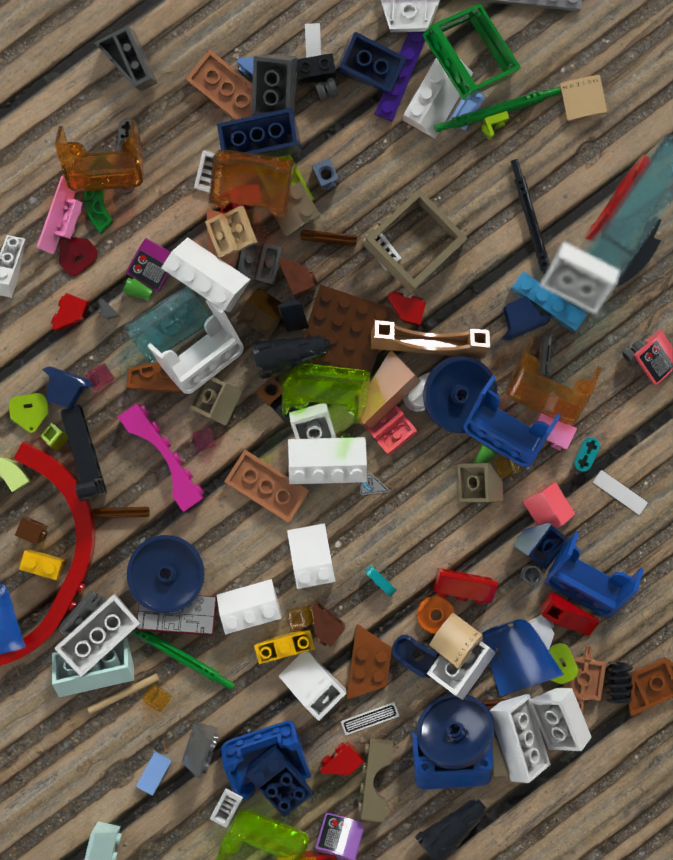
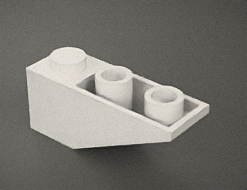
M6 236L0 252V296L10 298L13 296L20 272L26 242L25 238Z

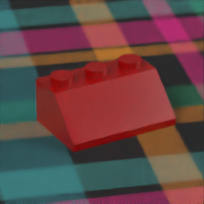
M437 568L433 591L439 597L448 598L449 595L456 596V600L467 602L468 599H473L477 604L486 605L487 602L492 603L498 587V581L490 577Z

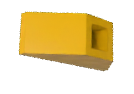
M310 630L287 633L254 645L259 664L315 649Z

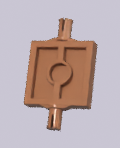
M585 645L583 656L573 657L578 667V676L574 680L562 685V688L573 689L581 712H583L584 700L601 701L606 668L605 661L591 658L593 646Z

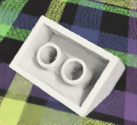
M563 242L540 286L596 314L615 286L620 270Z
M272 579L217 594L219 613L225 635L282 618Z
M480 641L470 652L471 656L459 669L439 655L427 674L463 700L496 652Z
M555 688L529 700L549 750H583L592 737L572 688Z

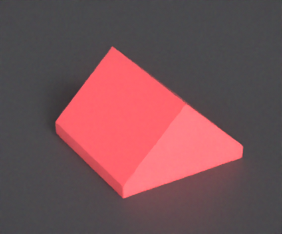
M556 482L522 501L537 526L550 523L555 528H558L575 515Z

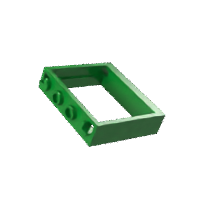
M481 3L430 25L422 35L463 101L511 78L521 68ZM469 20L503 71V73L478 85L475 84L443 33Z

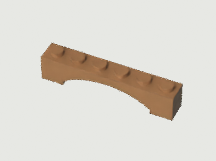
M375 320L371 331V349L485 358L490 348L489 330L470 329V331L447 334L424 333L394 325V322Z

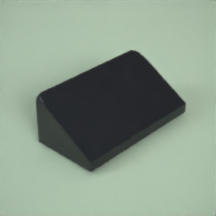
M294 296L278 305L288 332L309 327L302 305Z

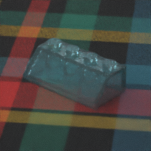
M186 285L124 327L131 340L150 363L156 358L147 346L149 343L161 353L170 350L204 328V324L210 316L194 291Z

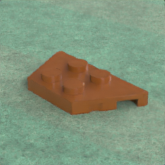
M356 624L346 699L386 687L388 681L392 647L359 624Z
M663 657L630 672L632 674V678H630L632 682L630 689L632 692L629 694L631 697L629 714L631 716L673 698V663L668 658Z

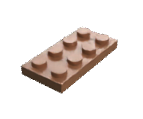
M209 50L188 75L186 81L234 120L255 116L252 115L253 84Z
M247 450L243 451L224 481L288 523L310 491L300 484H289L288 476Z

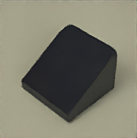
M285 393L271 404V408L285 422L290 420V412L300 410Z

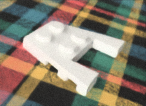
M381 0L390 32L426 31L432 24L440 0Z

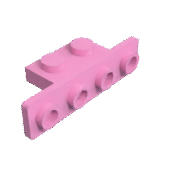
M61 176L37 244L38 249L54 254L60 237L70 239L74 233L75 224L78 216L81 214L83 202L74 199L78 182Z

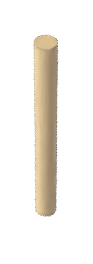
M156 673L87 707L88 712L93 714L159 681V676Z

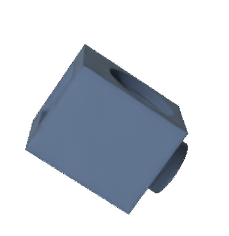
M330 158L312 165L313 173L321 190L325 188L326 190H331L337 186L339 178ZM329 172L332 176L330 179L324 180L321 178V174Z

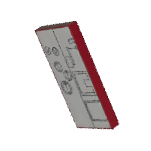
M198 595L187 607L170 613L155 612L139 603L137 620L140 624L136 627V630L213 636L217 596Z

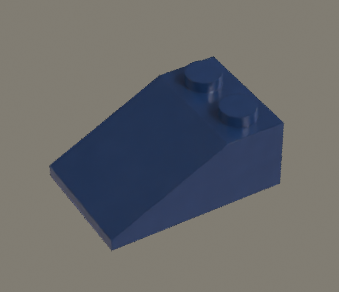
M355 31L350 36L335 70L352 80L391 93L406 57Z

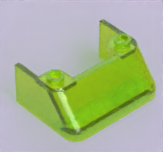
M307 363L296 366L282 385V414L286 415L291 406L296 409H303L310 402L346 406L348 413L355 416V423L358 424L366 409L370 372L360 369Z
M244 809L237 814L223 837L216 860H228L230 853L239 851L243 842L277 856L276 860H304L309 838L304 831L251 809Z

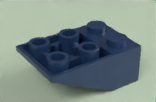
M278 743L274 744L248 766L246 776L283 817L287 816L313 795L312 790L292 758L283 748H280Z

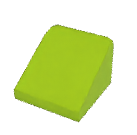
M51 422L40 435L51 448L57 451L68 440L67 433L54 422Z

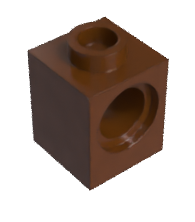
M270 377L255 392L270 406L285 392L283 389L285 384L279 377L276 379ZM275 385L277 393L272 396L268 395V386Z
M23 517L15 536L31 543L39 544L45 540L48 531H46L48 525L29 517Z

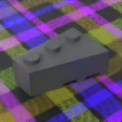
M128 25L94 42L138 90L143 91L158 83L135 31Z

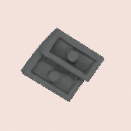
M259 242L240 251L236 270L252 281L274 285L282 247Z

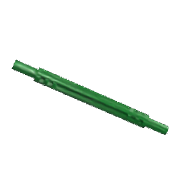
M556 87L543 92L540 90L452 117L449 121L434 125V130L437 133L450 128L456 129L505 111L508 113L543 102L546 98L561 94V89Z
M136 628L131 631L133 636L143 640L145 643L155 647L212 682L216 681L230 690L234 687L235 683L221 676L220 672L159 638L152 632L138 631Z

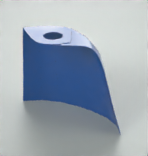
M517 619L482 632L484 644L495 652L496 647L499 650L501 661L497 653L490 661L499 696L564 675L539 634L526 620Z

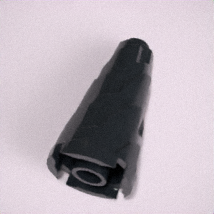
M321 335L307 338H283L253 342L256 367L263 369V371L258 372L261 379H267L272 375L291 370L296 366L323 357L328 353V350H331L329 339H325Z
M474 799L469 800L456 811L442 818L423 832L420 831L415 836V839L432 860H447L469 835L470 831L483 819L486 807L479 799L477 801Z

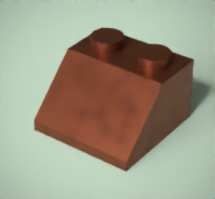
M278 259L292 295L296 299L316 291L315 285H317V280L313 271L309 272L307 267L287 259Z
M315 600L312 610L315 635L317 636L316 640L323 646L328 644L331 647L346 629L345 623Z

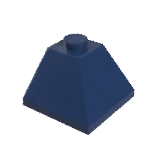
M550 523L524 529L517 537L513 546L541 567L547 569L568 538Z

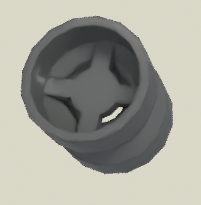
M333 77L326 79L325 82L319 81L314 83L320 102L326 100L327 97L338 96Z
M638 340L632 344L630 349L627 348L622 352L623 357L632 367L638 364L633 354L644 346Z
M529 564L521 569L520 576L527 584L536 585L542 579V572L536 566Z

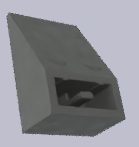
M195 721L182 763L200 779L202 773L206 774L219 734H216L217 727Z

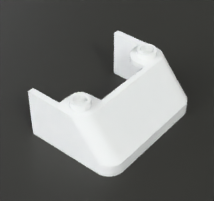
M206 300L213 315L204 324L207 335L181 355L177 356L171 350L161 353L151 343L147 345L160 366L185 394H191L237 359L244 350V346L225 312L209 300Z

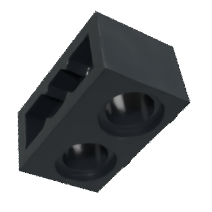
M333 53L297 59L296 74L298 85L325 81L331 77L336 79Z

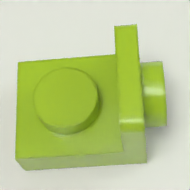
M507 111L484 119L481 128L484 136L488 137V140L494 137L492 127L494 129L502 128L509 120Z

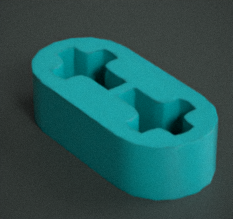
M588 437L582 441L573 461V466L576 470L584 472L591 468L600 449V443L596 438ZM593 441L595 449H590L589 453H586L588 450L586 443ZM586 455L585 463H587V466L580 468L578 460H583Z
M372 565L364 571L388 596L391 597L397 591Z

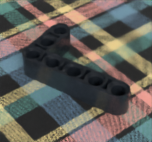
M81 405L61 410L62 420L81 483L75 485L79 501L107 495L105 482Z

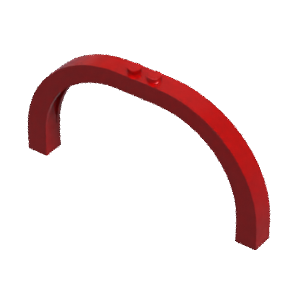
M28 442L21 443L14 460L44 475L62 493L74 518L76 548L70 570L50 610L42 622L23 638L26 648L0 654V666L16 661L31 653L56 632L68 612H72L77 602L74 600L77 594L81 595L85 588L83 582L90 569L95 549L96 529L89 500L79 501L75 490V485L80 482L58 459Z

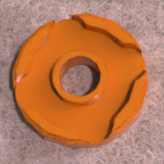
M433 595L425 598L420 603L417 609V619L425 631L430 634H436L452 613L455 614L452 604L446 598ZM433 610L441 611V617L438 620L431 618Z

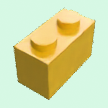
M28 549L24 551L19 570L58 580L62 576L66 559Z

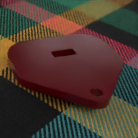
M62 237L60 240L59 264L69 275H79L98 257L97 249L87 238L71 237L68 239ZM83 255L84 257L77 262L76 259Z

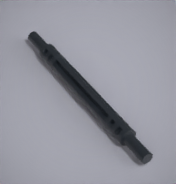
M514 159L511 161L515 175L514 182L521 200L540 271H543L545 276L550 267V260L542 239L526 178L522 175L518 159Z

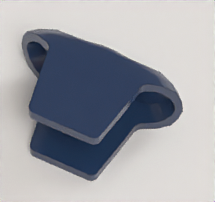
M527 296L511 302L503 308L508 331L500 339L510 341L527 332L545 326L550 321L551 316L539 315Z
M51 366L42 369L50 378L46 400L67 408L73 407L85 388L95 387L94 383L88 378Z
M409 635L399 636L392 646L393 656L404 667L421 677L432 678L427 672L440 654ZM416 650L423 652V659L420 661H415L412 658V654Z

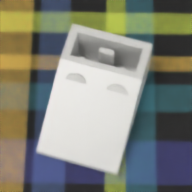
M309 651L301 653L279 675L280 679L318 721L346 694V688Z

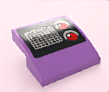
M326 812L316 844V851L335 855L336 859L356 860L365 825L358 821Z

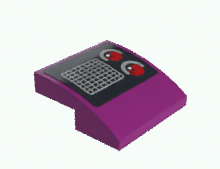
M145 238L132 259L126 274L160 292L169 275L168 272L162 269V266L171 252Z

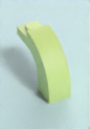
M0 457V477L5 480L12 492H16L32 482L29 474L22 466L13 460Z

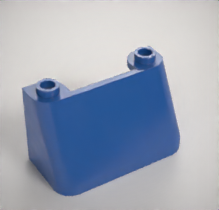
M284 721L228 740L222 745L224 771L234 793L243 797L241 801L250 799L256 791L255 785L246 776L249 764L276 743L289 754L304 779L311 777V771L301 741L292 721Z

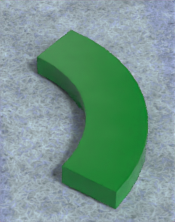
M101 153L95 158L88 170L83 192L87 215L100 234L114 222L105 206L104 187L108 176L115 168Z

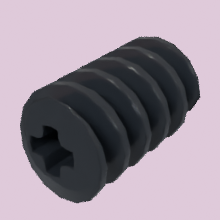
M609 661L608 663L613 665V668H609L608 671L613 673V675L608 676L607 679L612 680L613 683L607 684V687L612 688V691H608L606 694L612 696V698L606 701L610 703L630 702L631 697L628 694H631L632 690L627 687L631 686L632 682L627 679L632 678V674L628 671H631L633 667L624 662Z

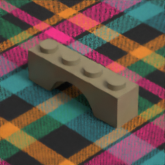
M370 738L369 744H365L364 755L368 757L367 763H363L362 768L365 782H361L360 794H363V800L358 803V813H361V820L385 821L386 798L376 791L373 781L376 773L381 768L391 764L393 741Z

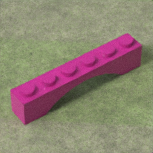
M136 403L119 415L118 418L129 433L148 440L164 456L172 475V496L184 512L204 499L202 495L204 491L199 484H194L192 481L193 475L189 469L183 468L181 465L183 461L178 453H173L169 448L172 445L166 436L162 437L159 431L161 429L158 424L149 419L148 415L150 413L147 408Z

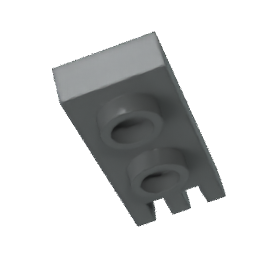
M92 590L89 591L57 628L59 632L65 636L70 634L106 601V598Z

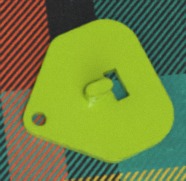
M40 393L15 396L9 402L10 418L30 433H34L49 413L46 397ZM32 404V407L25 408L24 405Z
M563 643L551 646L549 652L564 674L551 680L559 684H565L574 680L578 676V667L569 647ZM562 658L566 665L565 667H563V663L560 661V659Z

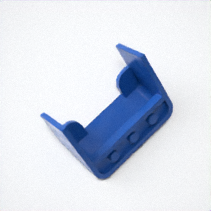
M493 375L480 393L464 424V430L471 437L522 467H529L561 415L557 414L551 425L542 421H536L532 427L527 426L498 408L500 398L490 390L496 379Z
M575 532L561 548L547 574L545 582L549 587L601 616L612 617L637 593L644 569L640 568L632 577L624 572H616L611 577L578 559L581 552L575 544L579 533Z
M411 731L414 779L417 787L420 789L485 786L491 781L493 769L492 744L487 753L473 765L460 769L435 768V765L426 756H418L417 735L415 731Z

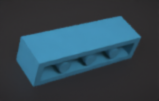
M523 271L510 288V291L520 298L527 296L536 309L546 316H551L552 320L571 333L577 331L587 315L559 295L540 286V282Z

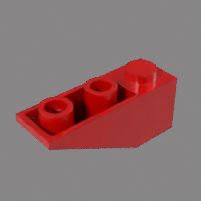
M550 591L540 606L541 616L556 625L590 636L600 622L596 617Z

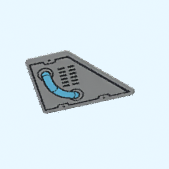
M367 473V482H359L361 495L390 492L372 473Z

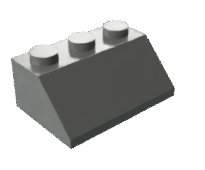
M273 54L253 57L252 115L256 116L292 108L294 113L297 56Z

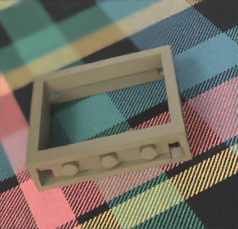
M420 189L415 194L413 192L408 194L404 199L406 202L402 206L398 204L391 211L392 215L389 218L385 216L378 223L379 227L376 230L372 228L365 235L366 240L363 243L372 255L410 293H413L468 239ZM417 202L454 242L413 279L375 239L410 206Z

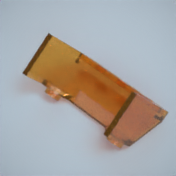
M136 120L131 121L129 137L123 140V151L86 154L85 148L81 143L67 142L63 126H59L55 148L69 189L81 192L137 187L142 184L144 177L142 143Z
M531 336L521 350L506 388V394L511 400L555 419L557 414H560L561 417L558 421L568 425L573 424L578 420L590 399L602 367L598 366L588 377V380L580 379L574 384L573 389L538 374L540 363L536 357L528 354L534 337Z

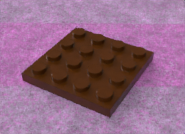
M320 285L308 320L309 327L305 329L303 338L321 335V337L329 339L331 350H328L325 356L309 362L369 381L379 349H371V331L375 320L389 322L393 309Z

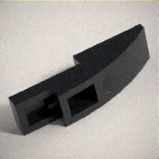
M654 217L650 221L647 220L642 230L645 233L642 239L639 238L635 245L637 251L631 249L628 253L625 252L620 261L622 266L614 286L615 288L638 274L652 258L661 240L654 238L662 221L661 219Z

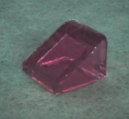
M105 363L88 371L85 375L86 378L94 383L95 387L93 389L95 391L114 380Z
M211 427L193 432L197 451L216 446Z

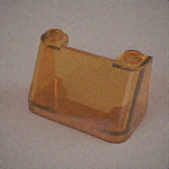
M218 150L213 156L209 203L214 204V207L225 208V205L230 203L268 208V211L272 212L274 216L287 215L295 161L230 150Z

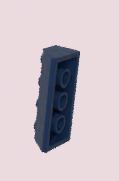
M292 108L217 124L222 160L227 167L302 152L299 131Z

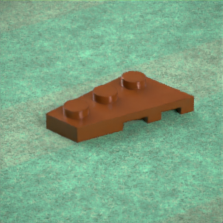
M149 363L128 369L127 389L183 393L159 363Z

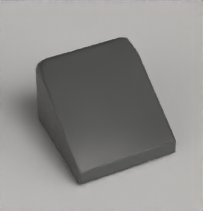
M99 299L103 318L109 320L120 317L105 300Z

